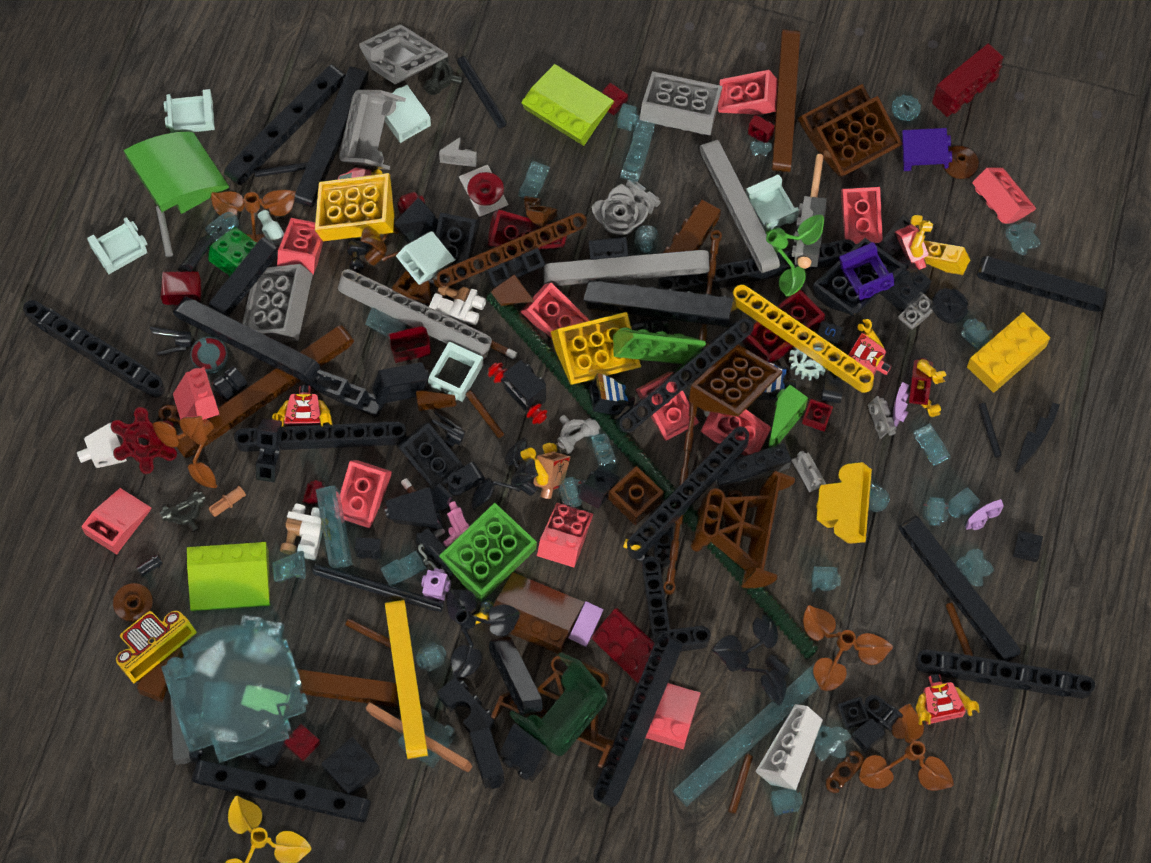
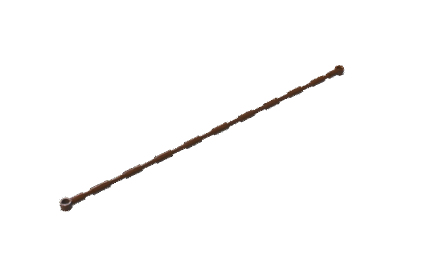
M719 230L712 231L710 236L712 241L710 250L711 260H709V272L707 273L706 294H711L712 282L715 277V259L718 254L719 242L722 239V233ZM702 324L699 339L706 343L707 324ZM700 358L696 362V366L699 369L703 367L702 359ZM691 402L689 426L684 445L683 468H681L679 486L688 478L689 455L692 451L694 417H696L697 406ZM683 515L675 522L674 539L671 542L670 568H668L667 580L664 583V592L668 595L675 592L674 580L676 569L674 568L678 557V538ZM671 585L673 589L667 590L666 586Z

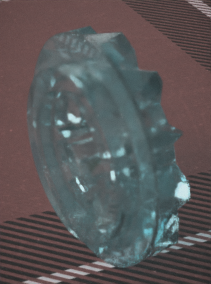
M903 94L900 97L897 96L892 103V112L900 120L911 121L920 114L921 104H919L918 98L915 99L912 95L905 96ZM904 103H906L907 106H910L909 111H907L904 107Z

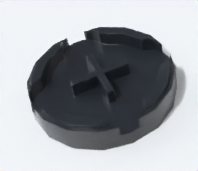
M942 288L932 298L933 312L944 322L958 323L968 313L967 299L956 289Z

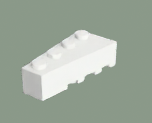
M795 704L756 772L770 785L796 790L823 720L808 706Z

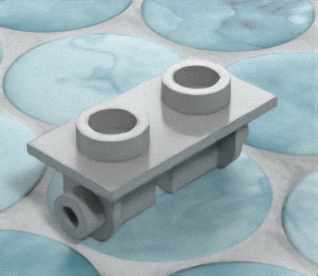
M628 179L626 187L632 191L635 202L643 203L648 208V213L652 214L654 206L658 207L661 203L659 197H656L650 191L646 193V188L638 183L637 180L630 181Z
M876 396L868 404L875 424V429L881 439L887 433L888 435H894L896 433V426L892 417L886 418V416L891 414L887 401Z
M801 451L797 454L798 457L791 460L809 493L826 484L809 452Z

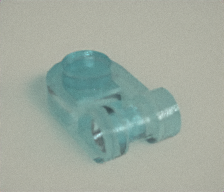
M226 212L207 225L205 231L214 238L213 242H216L232 228H237L239 220L235 214ZM221 226L222 230L218 232L217 228Z

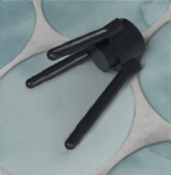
M150 327L152 334L175 337V345H179V347L158 352V356L177 351H186V347H191V332Z
M435 410L434 414L451 426L448 427L432 419L434 424L448 431L446 437L449 440L443 439V441L452 447L455 444L460 445L466 431H463V428L455 425Z

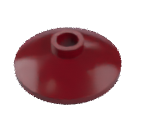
M482 172L470 179L467 185V193L474 203L488 206L495 204L501 199L504 193V185L497 175Z

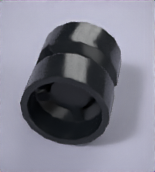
M234 366L224 372V377L219 376L211 382L216 392L226 402L235 395V391L240 392L248 385L243 375Z

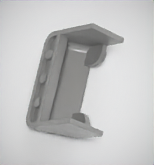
M357 90L351 101L339 154L340 160L373 169L390 170V166L383 164L384 157L382 152L378 151L385 116H389L395 111L396 102H405L406 98L382 90Z

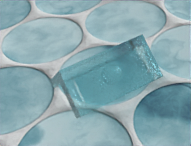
M374 307L371 308L365 325L387 337L390 333L403 331L408 326Z

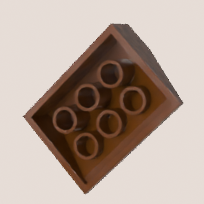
M737 345L691 385L689 402L704 411L738 417L783 371Z
M512 572L496 599L493 608L503 604L515 607L520 612V617L509 634L561 655L585 602Z

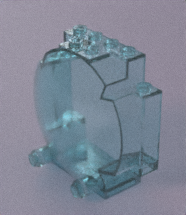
M251 623L244 626H221L206 631L188 645L181 647L184 658L173 657L168 660L167 665L161 667L189 751L193 752L213 745L219 763L289 739L288 732L291 731V727L287 718L307 712L305 705L308 704L305 692L300 693L299 687L302 686L300 676L286 638L282 639L280 633L269 636L265 632H258L257 628H252Z

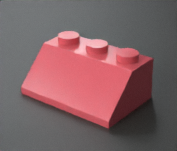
M986 168L972 182L976 187V192L986 199V204L998 214L997 217L1002 223H1015L1036 209L1004 168Z
M195 368L190 372H186L173 393L180 420L184 417L202 416L204 420L219 415L205 368Z

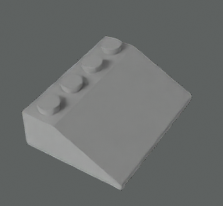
M652 71L641 106L640 121L711 135L723 86Z
M301 264L268 267L250 289L242 324L278 342L298 341L313 274Z

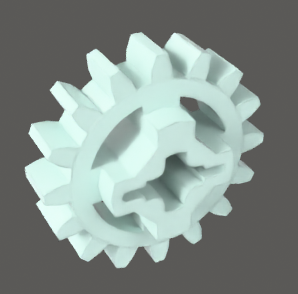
M794 347V350L790 351L789 363H792L790 369H796L795 375L800 373L801 379L808 376V380H811L812 376L819 379V373L823 376L825 375L827 369L799 349ZM820 347L814 348L816 351L822 350Z

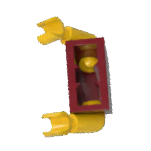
M925 358L914 360L909 403L921 404L924 408H927L930 417L940 415L939 411H941L939 404L931 405L929 400L931 380L935 384L945 382L943 379L946 376L945 371L936 372V369L933 368V362Z

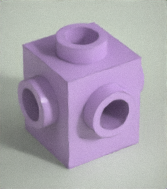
M441 569L428 570L427 575H424L421 586L424 587L422 593L426 597L444 601L446 592H449L451 588V580H449L445 571Z

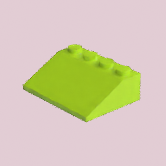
M554 64L530 89L521 103L525 110L584 146L614 103V100Z
M266 542L187 547L191 611L270 606L269 550Z

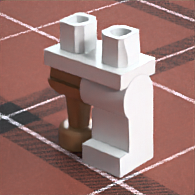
M448 286L446 288H438L429 307L465 325L467 323L476 325L479 320V313L473 312V309L483 310L486 299L477 295V290L462 287L460 290H456ZM446 295L454 298V301L445 299L444 297H446Z
M295 504L292 512L288 511L286 521L287 539L286 543L281 544L280 552L295 555L296 546L294 542L296 537L299 536L302 538L297 549L298 556L316 560L323 532V509L314 507L312 508L311 516L304 514L306 510L304 505Z

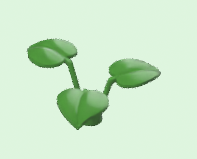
M815 215L803 221L797 230L799 236L788 235L781 228H774L766 232V241L773 246L776 253L780 252L791 266V269L784 271L779 279L780 290L786 297L800 290L804 284L806 273L804 268H795L782 249L787 247L788 238L794 240L802 239V242L806 245L815 243L823 231V215Z

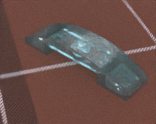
M637 120L632 143L620 178L639 181L650 148L655 123Z

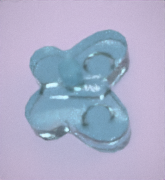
M761 141L759 143L751 142L750 149L753 155L761 153L763 156H767L768 152L772 149V144H763Z

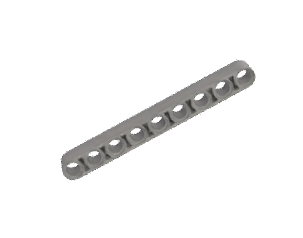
M715 140L700 145L702 158L759 271L764 273L779 268L778 256L773 246L766 241L767 234L720 142Z
M696 250L548 263L544 266V284L552 283L554 286L584 284L588 283L589 280L607 282L709 272V252Z
M347 269L342 271L338 284V290L341 293L413 328L423 326L427 329L428 335L446 344L451 342L482 356L483 359L487 357L492 343L490 336L353 270Z

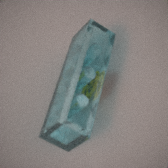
M335 485L316 489L329 565L333 569L351 566L353 564L340 492Z

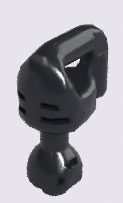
M361 237L347 238V252L352 256V260L349 262V269L357 273L364 268L363 261L359 256L366 254L373 247L368 243L361 242Z

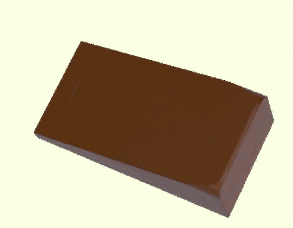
M416 391L419 411L456 406L455 395Z

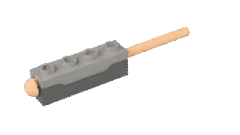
M822 154L816 155L810 197L804 196L803 204L800 203L799 205L801 218H797L796 228L803 221L815 215H823L825 220L827 198H818L823 163ZM822 234L815 243L810 245L804 244L802 239L794 240V243H797V246H793L792 249L795 265L804 269L810 266H818Z

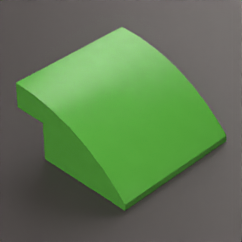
M175 132L156 136L124 150L127 160L161 212L176 205L182 214L210 199L212 192L221 193L229 188V185L193 132Z

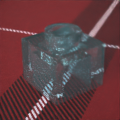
M623 103L618 116V128L631 131L633 125H637L639 119L637 107Z

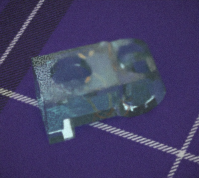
M603 433L590 437L598 467L601 466L608 471L616 469V457L607 434Z

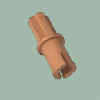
M238 486L226 496L222 495L219 501L209 507V511L216 517L227 508H232V505L242 497H245L246 494Z

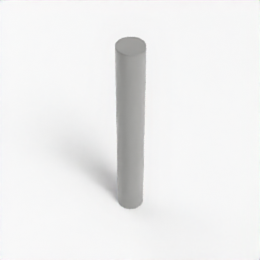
M156 206L166 257H171L173 252L165 214Z

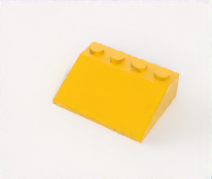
M389 173L319 182L315 231L322 241L361 237L362 231L366 226L372 227L379 234L393 233L394 210Z
M627 312L551 331L555 351L570 385L592 380L597 373L608 376L641 367L638 359L614 357L613 335L621 328L631 329Z

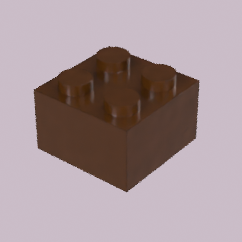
M636 466L609 491L608 500L636 526L663 501L664 492Z

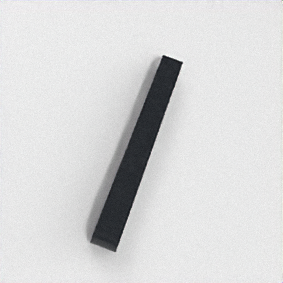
M845 239L821 244L818 266H810L804 270L808 271L835 265L840 260V256L848 253L843 250L851 251L856 246L852 240ZM792 250L784 252L790 260L795 261V257H792ZM776 253L780 267L764 273L753 269L758 268L753 258L716 265L711 290L778 277L784 271L791 269V266L780 253ZM740 271L743 274H736L735 272ZM707 273L661 277L658 281V289L667 290L662 287L669 286V289H674L678 292L707 291L708 283ZM717 275H723L724 278H718ZM699 279H705L706 281L701 282ZM686 282L688 285H681L680 283Z

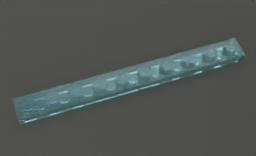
M815 663L786 688V694L780 706L772 701L673 790V793L686 807L790 714L795 704L800 705L819 688L813 676Z

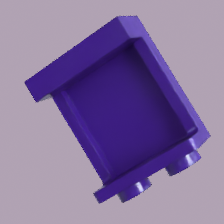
M947 128L902 131L904 171H911L913 165L944 164V169H948L949 162H952V151H948V146H951V136L947 135Z

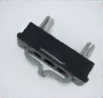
M427 528L422 533H417L416 543L419 545V552L425 558L423 560L425 565L430 564L434 569L444 570L445 574L451 579L454 573L439 557L446 548L437 538L444 534L445 530L443 528L437 529L432 533Z

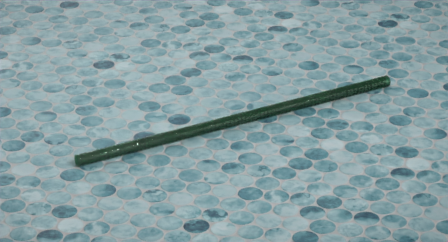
M490 292L486 298L490 305L494 306V309L497 310L498 314H501L503 319L505 318V322L512 327L513 331H516V334L519 335L520 339H523L524 343H527V346L538 356V359L542 360L543 364H546L545 367L549 368L551 373L553 372V376L557 377V380L560 381L561 385H564L566 390L568 389V393H572V397L575 398L576 402H579L580 406H583L585 411L587 410V414L597 421L602 431L606 432L607 436H610L609 439L614 440L613 443L617 445L618 449H621L623 454L625 453V457L629 458L630 462H633L632 465L637 466L664 492L663 500L666 501L677 488H674L672 483L670 484V480L666 479L665 475H662L661 470L658 471L659 468L654 466V462H650L651 459L647 458V454L643 453L642 449H639V445H635V441L631 440V436H627V432H621L617 429L616 420L612 419L611 414L593 411L590 390L586 389L582 382L570 385L556 352L552 351L551 347H548V343H544L545 340L537 334V331L530 326L529 322H526L525 318H522L523 315L515 309V306L512 304L501 306ZM672 504L671 508L676 509L677 504ZM691 505L683 514V522L687 523L688 528L691 527L692 532H696L699 514H697V510H693L694 507ZM712 542L708 544L707 549L711 550V554H715V558L719 559V563H723V567L727 568V572H731V576L735 577V581H739V585L742 586L744 569ZM765 587L743 588V590H747L748 595H751V599H755V603L759 604V608H763V612L772 618L776 627H780L779 630L784 632L783 635L788 636L787 639L792 641L791 644L796 645L795 648L800 650L799 653L804 654L805 659L810 658L817 652L818 646H814V642L810 641V637L805 636L806 633L801 631L802 628L797 627L798 624L793 622V618H789L790 615L785 613V609H781L782 606L777 604V600H773V596L769 595L768 590L765 591Z

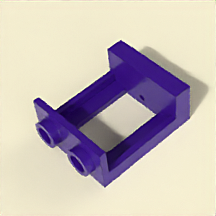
M874 242L839 257L841 269L859 300L869 298L880 291L888 290L894 286L893 273H888L878 256L877 247ZM870 262L879 278L862 285L853 269Z

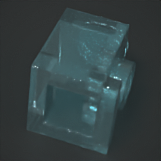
M970 318L963 324L964 328L961 335L978 350L990 340L993 331L991 329L987 331L986 326L982 322H979L976 318L973 320Z
M966 487L949 501L947 508L954 518H959L961 515L966 516L973 509L975 510L980 500Z
M813 567L811 591L815 592L816 588L830 591L835 589L836 586H840L841 575L837 574V568Z

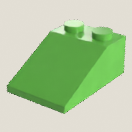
M791 385L786 389L783 388L777 395L778 400L775 403L776 410L768 448L777 446L805 413L808 397Z

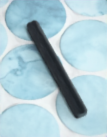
M466 56L459 57L457 59L458 65L497 127L502 129L507 125V121Z

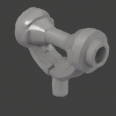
M563 415L559 420L564 426H562L560 437L557 438L558 443H556V446L561 453L569 454L574 449L575 443L583 437H596L599 435L600 426L596 420H591L590 418L587 420L573 419L570 421ZM580 429L576 434L569 436L572 431Z

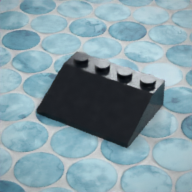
M864 238L851 251H854L872 242ZM876 246L879 258L888 273H893L895 280L906 270V266ZM840 260L813 284L815 298L829 308L851 316L857 315L882 292L880 291L869 298L859 300L841 269ZM870 262L853 269L862 285L879 278Z

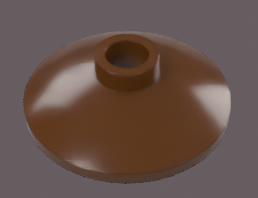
M954 146L948 149V151H952V162H949L948 169H944L948 175L957 179H966L975 174L979 161L974 151L964 146Z
M137 583L121 587L113 599L115 613L121 619L130 622L140 619L147 612L151 611L153 606V598L150 591L145 586ZM133 602L138 603L136 607H131V604Z

